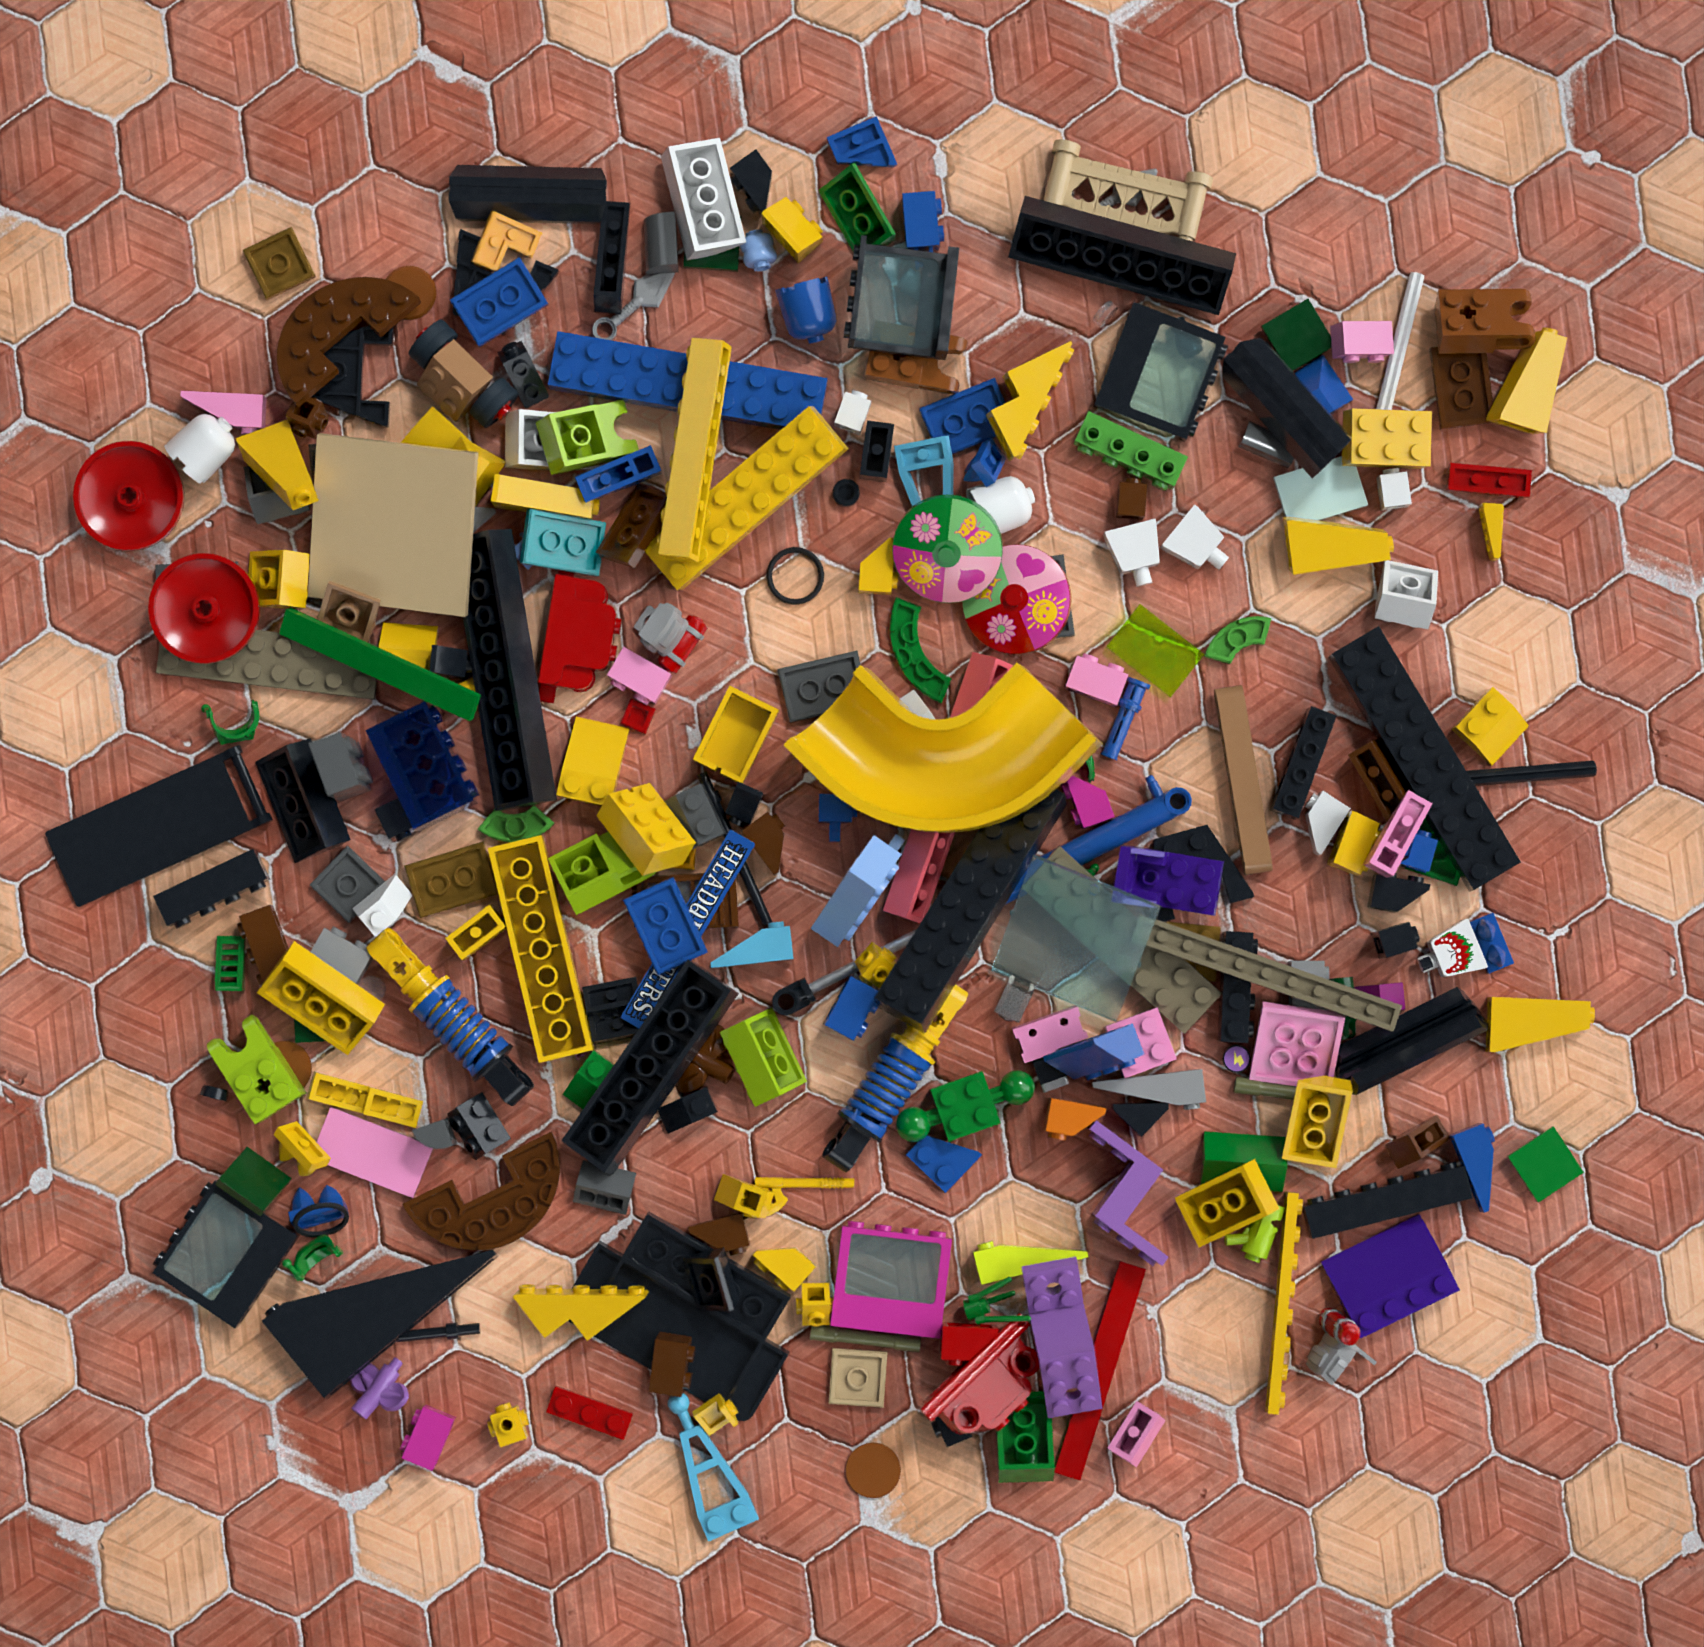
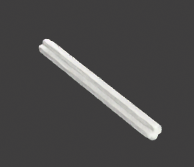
M1411 272L1408 278L1393 339L1394 354L1389 355L1376 409H1392L1424 280V275L1421 273Z

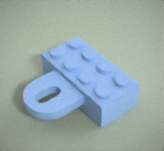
M896 834L891 842L886 844L876 836H873L811 929L836 947L840 945L843 939L849 941L890 882L889 880L892 879L900 866L895 863L901 856L898 850L905 840Z

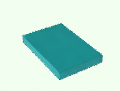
M527 509L520 564L597 577L600 574L602 557L595 552L604 539L606 522Z

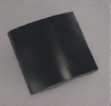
M636 977L582 987L593 1045L632 1038L639 1030V1028L621 1018L622 1013L638 988Z

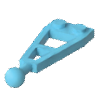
M949 436L894 446L899 474L912 506L921 501L910 473L913 470L943 465V495H953L954 462Z
M683 1393L682 1397L670 1396L667 1403L668 1408L672 1413L678 1415L684 1428L679 1433L697 1517L708 1542L759 1520L749 1493L701 1425L697 1424L694 1426L688 1412L690 1402L687 1395ZM698 1435L712 1457L694 1464L689 1438ZM719 1465L739 1497L705 1511L697 1474Z

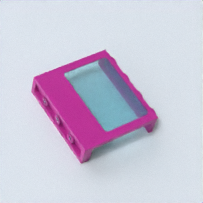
M848 1221L847 1225H841V1240L832 1314H830V1326L940 1339L952 1239L946 1237V1232L930 1230L929 1235L918 1234L919 1229L902 1227V1232L891 1231L892 1226L875 1224V1229L864 1228V1222Z

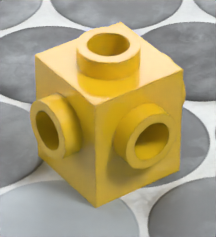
M871 942L854 961L860 972L859 978L870 987L874 984L880 989L896 963V956L885 947L882 949L874 942Z
M802 1283L801 1298H796V1315H802V1326L830 1325V1314H832L834 1297H830L829 1283Z
M510 1402L494 1407L495 1412L490 1415L491 1421H488L487 1425L491 1436L497 1437L500 1448L527 1439L528 1433L525 1426L529 1425V1421L524 1409L520 1410L518 1405L511 1407ZM504 1420H510L512 1427H507Z

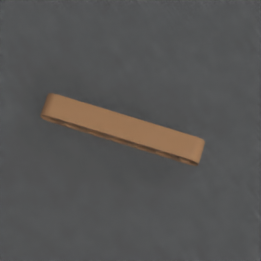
M1242 685L1214 689L1244 875L1270 872L1273 870L1243 687Z

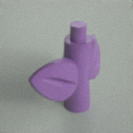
M394 1357L389 1365L384 1363L380 1370L374 1365L369 1364L351 1379L352 1388L362 1394L351 1409L367 1420L379 1405L386 1411H397L402 1408L409 1399V1393L402 1383H395L400 1375L397 1371L403 1363Z

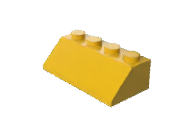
M295 941L283 954L257 991L259 995L347 1056L375 1023L385 1005Z

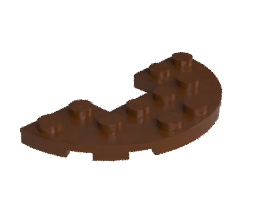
M354 277L336 281L318 289L305 298L287 319L281 331L277 347L279 376L292 402L299 408L339 374L338 368L324 353L359 323L364 321L381 338L421 304L420 298L400 284L375 277Z
M551 1131L502 1155L513 1181L464 1204L452 1179L402 1205L413 1222L422 1231L450 1247L482 1251L510 1244L523 1237L541 1221L556 1195L560 1177V1158L553 1132Z

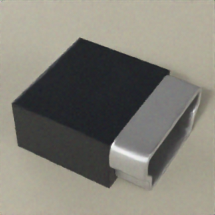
M1043 1058L1032 1061L1043 1093L1069 1084L1067 1075L1046 1063Z

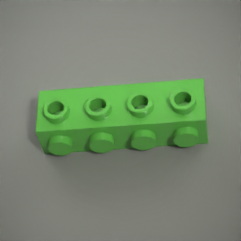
M1088 411L1074 442V445L1078 446L1077 451L1090 457L1093 454L1103 458L1102 462L1113 468H1117L1118 465L1128 469L1126 473L1137 479H1142V477L1152 480L1154 487L1164 491L1167 488L1173 490L1188 458L1184 454Z

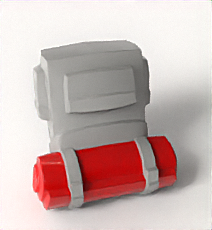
M660 603L656 609L647 606L634 625V628L639 631L640 642L649 651L660 654L658 657L659 665L665 671L675 674L681 666L684 667L686 659L697 643L703 640V635L708 629L701 618L688 615L684 619L682 618V612L669 603Z
M1333 1308L1321 1310L1322 1314L1319 1317V1324L1325 1331V1334L1320 1343L1312 1347L1306 1365L1319 1378L1333 1385L1356 1352L1373 1365L1377 1363L1355 1345L1360 1337V1329L1353 1320L1344 1317L1342 1312Z

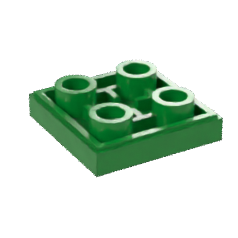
M1551 1126L1507 1155V1158L1537 1203L1584 1173L1554 1126Z

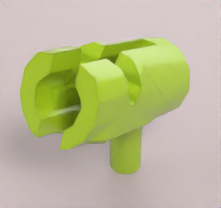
M1278 1205L1279 1209L1251 1223L1249 1227L1244 1229L1243 1233L1225 1235V1245L1243 1244L1241 1251L1246 1252L1244 1258L1260 1263L1261 1258L1267 1260L1273 1240L1278 1232V1228L1273 1226L1271 1222L1282 1220L1285 1207Z

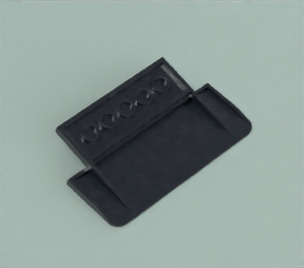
M649 1211L624 1254L599 1241L573 1286L588 1285L590 1289H600L601 1286L614 1285L617 1286V1289L628 1290L629 1286L639 1285L644 1286L645 1290H648L649 1293L642 1301L594 1337L651 1370L655 1339L659 1332L691 1336V1346H695V1356L693 1363L689 1362L688 1372L692 1373L690 1389L685 1390L705 1402L720 1393L725 1401L730 1399L737 1408L736 1418L738 1421L749 1420L754 1415L790 1351L769 1340L767 1337L792 1295L727 1257L739 1297L734 1310H697L682 1258L714 1249Z

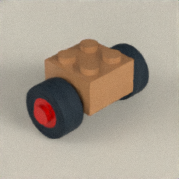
M440 319L428 328H424L417 335L416 341L408 352L409 356L425 369L417 385L426 396L430 397L455 422L469 412L483 427L488 428L496 421L506 417L508 412L511 411V406L516 401L519 393L503 378L498 379L488 387L493 376L456 342L457 333L444 320Z

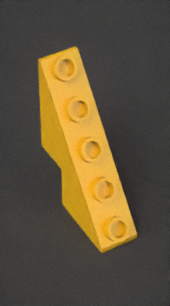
M1071 341L1008 371L1002 377L1013 400L992 409L986 417L1009 461L1015 457L1018 459L1022 458L1027 448V444L1024 441L1028 434L1033 435L1039 421L1036 419L1039 410L1044 412L1051 399L1047 395L1051 386L1056 387L1063 373L1059 371L1063 362L1066 364L1069 362L1074 352V349L1071 348Z
M523 1284L519 1285V1290L513 1295V1298L544 1338L571 1319L588 1341L642 1301L649 1291L645 1290L644 1286L639 1285L629 1286L628 1290L617 1289V1286L614 1285L601 1286L600 1289H590L588 1285L573 1286V1289H562V1285H547L546 1289L535 1288V1285Z

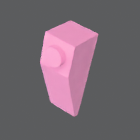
M181 391L180 396L185 401L217 419L223 417L233 428L241 430L243 435L265 428L267 399L264 395Z
M1407 790L1376 839L1363 865L1386 878L1394 876L1432 803Z

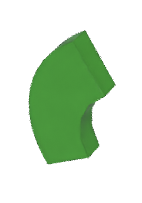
M1253 616L1230 623L1212 639L1204 657L1231 664L1235 654L1242 648L1250 645L1265 644L1272 618Z
M533 805L526 812L515 815L505 814L494 809L479 826L478 830L493 839L503 842H514L542 835L555 823Z

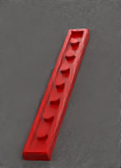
M1120 1260L1093 1343L1102 1408L1105 1404L1146 1272L1145 1268ZM1103 1409L1071 1414L1054 1473L1081 1480Z

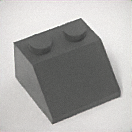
M249 466L244 467L248 501L257 524L273 522L276 519L310 511L309 505L292 510Z
M700 783L664 801L696 842L692 850L727 834L704 784Z

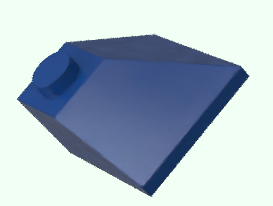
M1321 355L1295 373L1330 414H1333L1353 400L1324 355Z

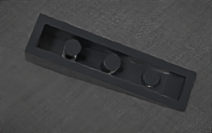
M606 201L600 225L593 295L594 312L622 314L630 203Z

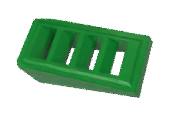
M217 936L215 991H245V938L242 939L241 936ZM239 944L238 950H224L223 945ZM223 955H238V961L223 960ZM223 966H237V971H223ZM223 977H237V982H223Z

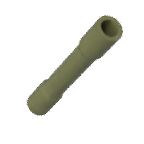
M1236 1077L1234 1083V1093L1252 1096L1262 1095L1293 1100L1296 1086L1254 1081L1243 1077Z
M830 1325L811 1326L810 1340L844 1342L920 1352L921 1336L852 1330Z

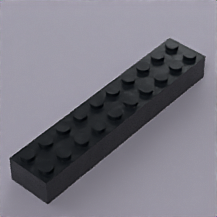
M512 529L485 530L473 534L468 616L463 617L475 692L481 694L478 711L495 811L546 803L557 800Z
M1380 627L1374 628L1332 653L1328 657L1376 738L1380 741L1409 791L1432 803L1425 816L1427 823L1440 841L1441 846L1449 856L1450 861L1458 871L1468 891L1479 888L1521 863Z
M1055 789L1029 810L1009 820L979 829L874 997L878 1008L924 1034L926 1033L1065 809L1067 803L1064 793Z

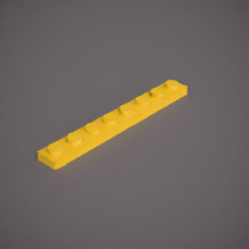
M1285 1191L1284 1196L1285 1210L1282 1218L1265 1412L1279 1415V1408H1284L1285 1392H1281L1282 1381L1287 1380L1288 1364H1284V1353H1289L1290 1337L1286 1336L1287 1325L1291 1326L1293 1319V1309H1289V1298H1294L1295 1281H1291L1292 1270H1297L1298 1254H1294V1243H1299L1300 1226H1296L1297 1215L1302 1214L1303 1199H1299V1193Z

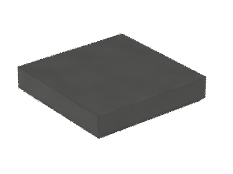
M347 845L313 880L310 886L350 923L357 916L352 908L382 885L385 880Z

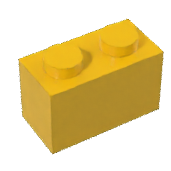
M488 905L445 939L460 959L465 961L507 929L493 906Z

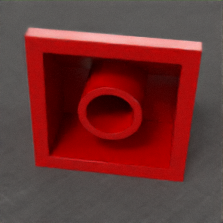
M942 1322L940 1337L941 1360H945L947 1365H963V1361L971 1360L998 1335L997 1325Z

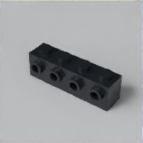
M251 849L153 897L166 925L170 927L175 925L176 929L191 923L190 917L199 913L201 917L216 911L215 906L224 901L226 905L240 900V894L247 890L254 893L265 888V882L271 879L258 851Z
M1223 932L1222 943L1257 954L1258 939L1253 938L1254 933ZM1221 972L1220 992L1222 994L1220 995L1218 1041L1248 1043V1037L1253 1038L1254 1021H1249L1250 1010L1255 1009V994L1251 993V982Z

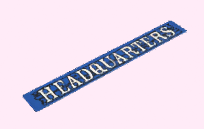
M733 830L728 832L686 904L701 936L755 846L754 842ZM651 964L622 1013L621 1018L640 1028L684 964L660 975H657L653 964Z

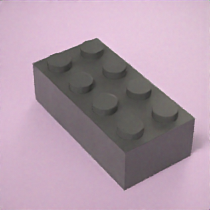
M338 732L309 743L329 797L341 802L371 791L369 784L373 783L369 768H366L361 763L360 758L364 757L359 742H356V740L342 732Z

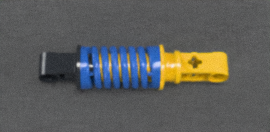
M387 927L367 945L366 948L370 956L380 963L402 987L401 992L403 995H408L413 1001L409 1011L421 1022L426 1023V1028L433 1030V1035L436 1038L441 1037L440 1043L448 1045L447 1051L455 1053L454 1058L457 1061L463 1060L462 1067L470 1072L474 1082L484 1077L498 1092L499 1096L510 1106H515L534 1088L530 1077L521 1071L509 1058L508 1054L513 1046L502 1036H498L490 1041L497 1034V1030L491 1028L486 1032L490 1023L484 1020L479 1024L483 1019V1015L478 1012L472 1016L476 1010L474 1005H469L466 1009L464 1008L469 1000L466 997L461 998L459 1001L457 1000L461 995V991L455 989L448 975L441 978L436 977L432 973L433 969L430 965L425 966L391 928ZM403 962L406 964L404 970L401 967Z
M957 984L954 986L936 1015L938 1017L937 1020L931 1023L925 1034L906 1024L907 1029L904 1030L902 1035L896 1033L890 1035V1043L883 1048L885 1054L877 1056V1060L880 1063L874 1062L871 1065L874 1072H866L865 1077L867 1080H861L859 1083L863 1090L857 1088L853 1092L854 1096L861 1102L849 1098L847 1100L848 1105L842 1108L841 1111H838L837 1114L844 1123L826 1145L822 1153L824 1159L842 1171L848 1172L855 1165L860 1153L870 1139L881 1143L882 1137L887 1131L886 1127L893 1123V1118L890 1115L897 1116L899 1114L897 1107H903L905 1105L903 1098L908 1099L911 1096V1092L908 1089L915 1090L917 1087L915 1081H921L923 1073L928 1071L931 1065L935 1063L930 1056L931 1050L934 1049V1046L938 1047L940 1044L939 1037L947 1028L956 1012L965 1003L968 997L967 991Z

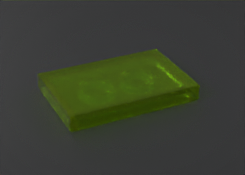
M1139 604L1106 646L1107 649L1170 698L1204 656V653L1141 604Z

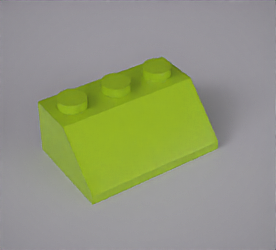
M772 1007L720 1032L723 1044L729 1051L735 1064V1069L746 1087L747 1095L755 1107L807 1082Z

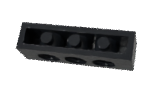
M1313 706L1307 708L1270 811L1294 820L1299 819L1337 715Z

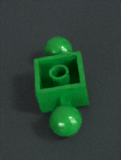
M1014 1070L1008 1072L1002 1078L999 1086L989 1089L983 1071H979L930 1089L936 1108L924 1111L918 1107H908L902 1110L896 1119V1130L904 1140L918 1142L928 1135L932 1126L942 1123L947 1140L950 1142L1001 1124L995 1104L1003 1101L1012 1105L1027 1103L1035 1092L1034 1081L1028 1073Z

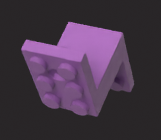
M1096 1120L1087 1126V1129L1091 1131L1089 1137L1101 1146H1104L1106 1143L1113 1147L1111 1151L1113 1155L1125 1163L1128 1159L1130 1162L1092 1212L1097 1217L1094 1223L1108 1233L1113 1229L1119 1234L1116 1239L1129 1249L1136 1246L1141 1250L1138 1255L1152 1266L1156 1262L1163 1266L1168 1256L1124 1224L1163 1169Z
M1076 1256L1021 1266L1028 1313L1031 1316L1030 1326L1041 1371L1048 1418L1103 1409L1095 1350L1084 1308ZM1050 1283H1058L1055 1287H1047ZM1077 1388L1074 1392H1066L1068 1389Z

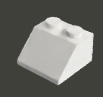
M1389 560L1384 561L1376 599L1375 619L1409 625L1414 628L1429 629L1437 601L1438 571Z

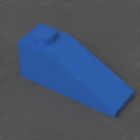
M650 445L578 475L575 479L585 503L656 477L661 474L662 470Z
M1477 1123L1450 1134L1449 1137L1460 1164L1465 1166L1470 1189L1479 1211L1485 1213L1489 1211L1494 1154L1492 1142H1495L1489 1126L1485 1127L1483 1123Z

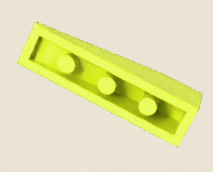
M993 1241L978 1244V1250L972 1251L981 1285L1023 1274L1021 1266L1075 1256L1077 1260L1089 1257L1086 1250L1004 1244L994 1245Z

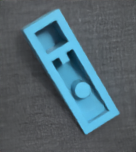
M784 921L768 923L767 929L758 931L712 961L711 968L794 959L790 926L784 927Z

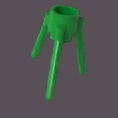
M1007 1277L976 1294L969 1295L968 1299L963 1300L967 1319L969 1321L975 1320L977 1325L988 1322L1030 1321L1031 1316H986L987 1313H990L989 1304L1016 1294L1015 1291H1010L988 1299L984 1297L1011 1282V1277Z

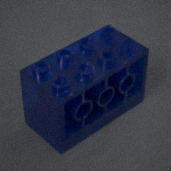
M426 701L365 730L413 829L418 832L477 804L478 802L475 797L479 796L473 780H467L464 772L468 770L463 759L458 754L454 755L451 749L456 745L449 731L447 732L446 729L442 730L439 724L443 722V718L438 708L434 705L430 706ZM414 734L421 737L416 746L409 743L412 739L411 736ZM425 759L433 761L429 770L421 767ZM438 783L445 785L441 795L433 792L436 789L435 785Z

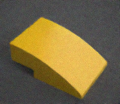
M432 406L400 443L452 449L460 436L467 440L469 439Z

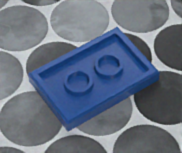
M520 257L450 299V302L478 347L483 346L549 305Z
M992 378L919 408V411L931 438L949 436L953 455L980 444L989 438L997 437L986 415L992 409L1005 404L996 379Z
M674 877L623 899L657 975L684 964L687 959L692 960L708 953Z

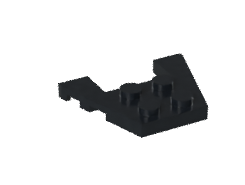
M460 229L458 237L454 297L493 274L474 266V263L471 262L480 237ZM536 260L530 274L540 291L543 292L557 277L559 269ZM453 306V316L460 318ZM509 330L505 331L500 335L505 336Z
M365 326L359 330L349 332L324 353L338 368L339 374L312 397L333 408L380 426L389 427L390 402L362 400L364 346H393L394 327L381 338L369 326Z
M1208 825L1154 839V850L1224 861L1222 878L1230 904L1254 897V893ZM1151 906V918L1162 922L1175 919L1173 909Z

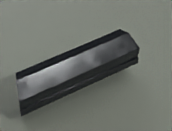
M457 165L449 176V203L455 218L460 221H487L490 212L495 211L517 222L598 224L601 221L606 206L607 180L602 168Z
M1262 338L1241 341L1223 359L1222 377L1311 478L1323 470L1352 440L1351 436Z
M1458 987L1453 988L1399 1015L1394 1032L1376 1026L1340 1044L1335 1067L1336 1077L1351 1080L1352 1095H1358L1488 1031V1023L1478 1007L1465 992Z

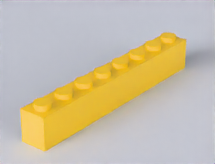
M692 338L691 346L687 348L686 359L688 365L687 371L682 378L684 391L683 397L678 404L679 423L674 430L675 449L669 461L671 469L670 480L667 481L665 487L667 500L666 506L661 513L663 526L661 535L657 539L658 554L668 560L699 562L732 346L723 340Z

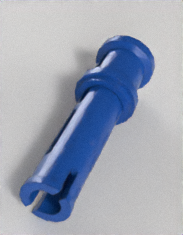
M1128 677L1126 680L1128 682L1123 698H1120L1118 702L1120 709L1104 749L1101 752V755L1116 761L1135 712L1141 711V701L1145 691L1149 690L1151 686L1132 677Z

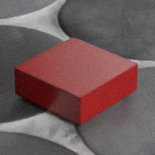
M630 698L620 724L646 735L656 709Z

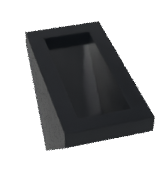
M1169 1103L1111 1104L1112 1110L1140 1137L1169 1109Z

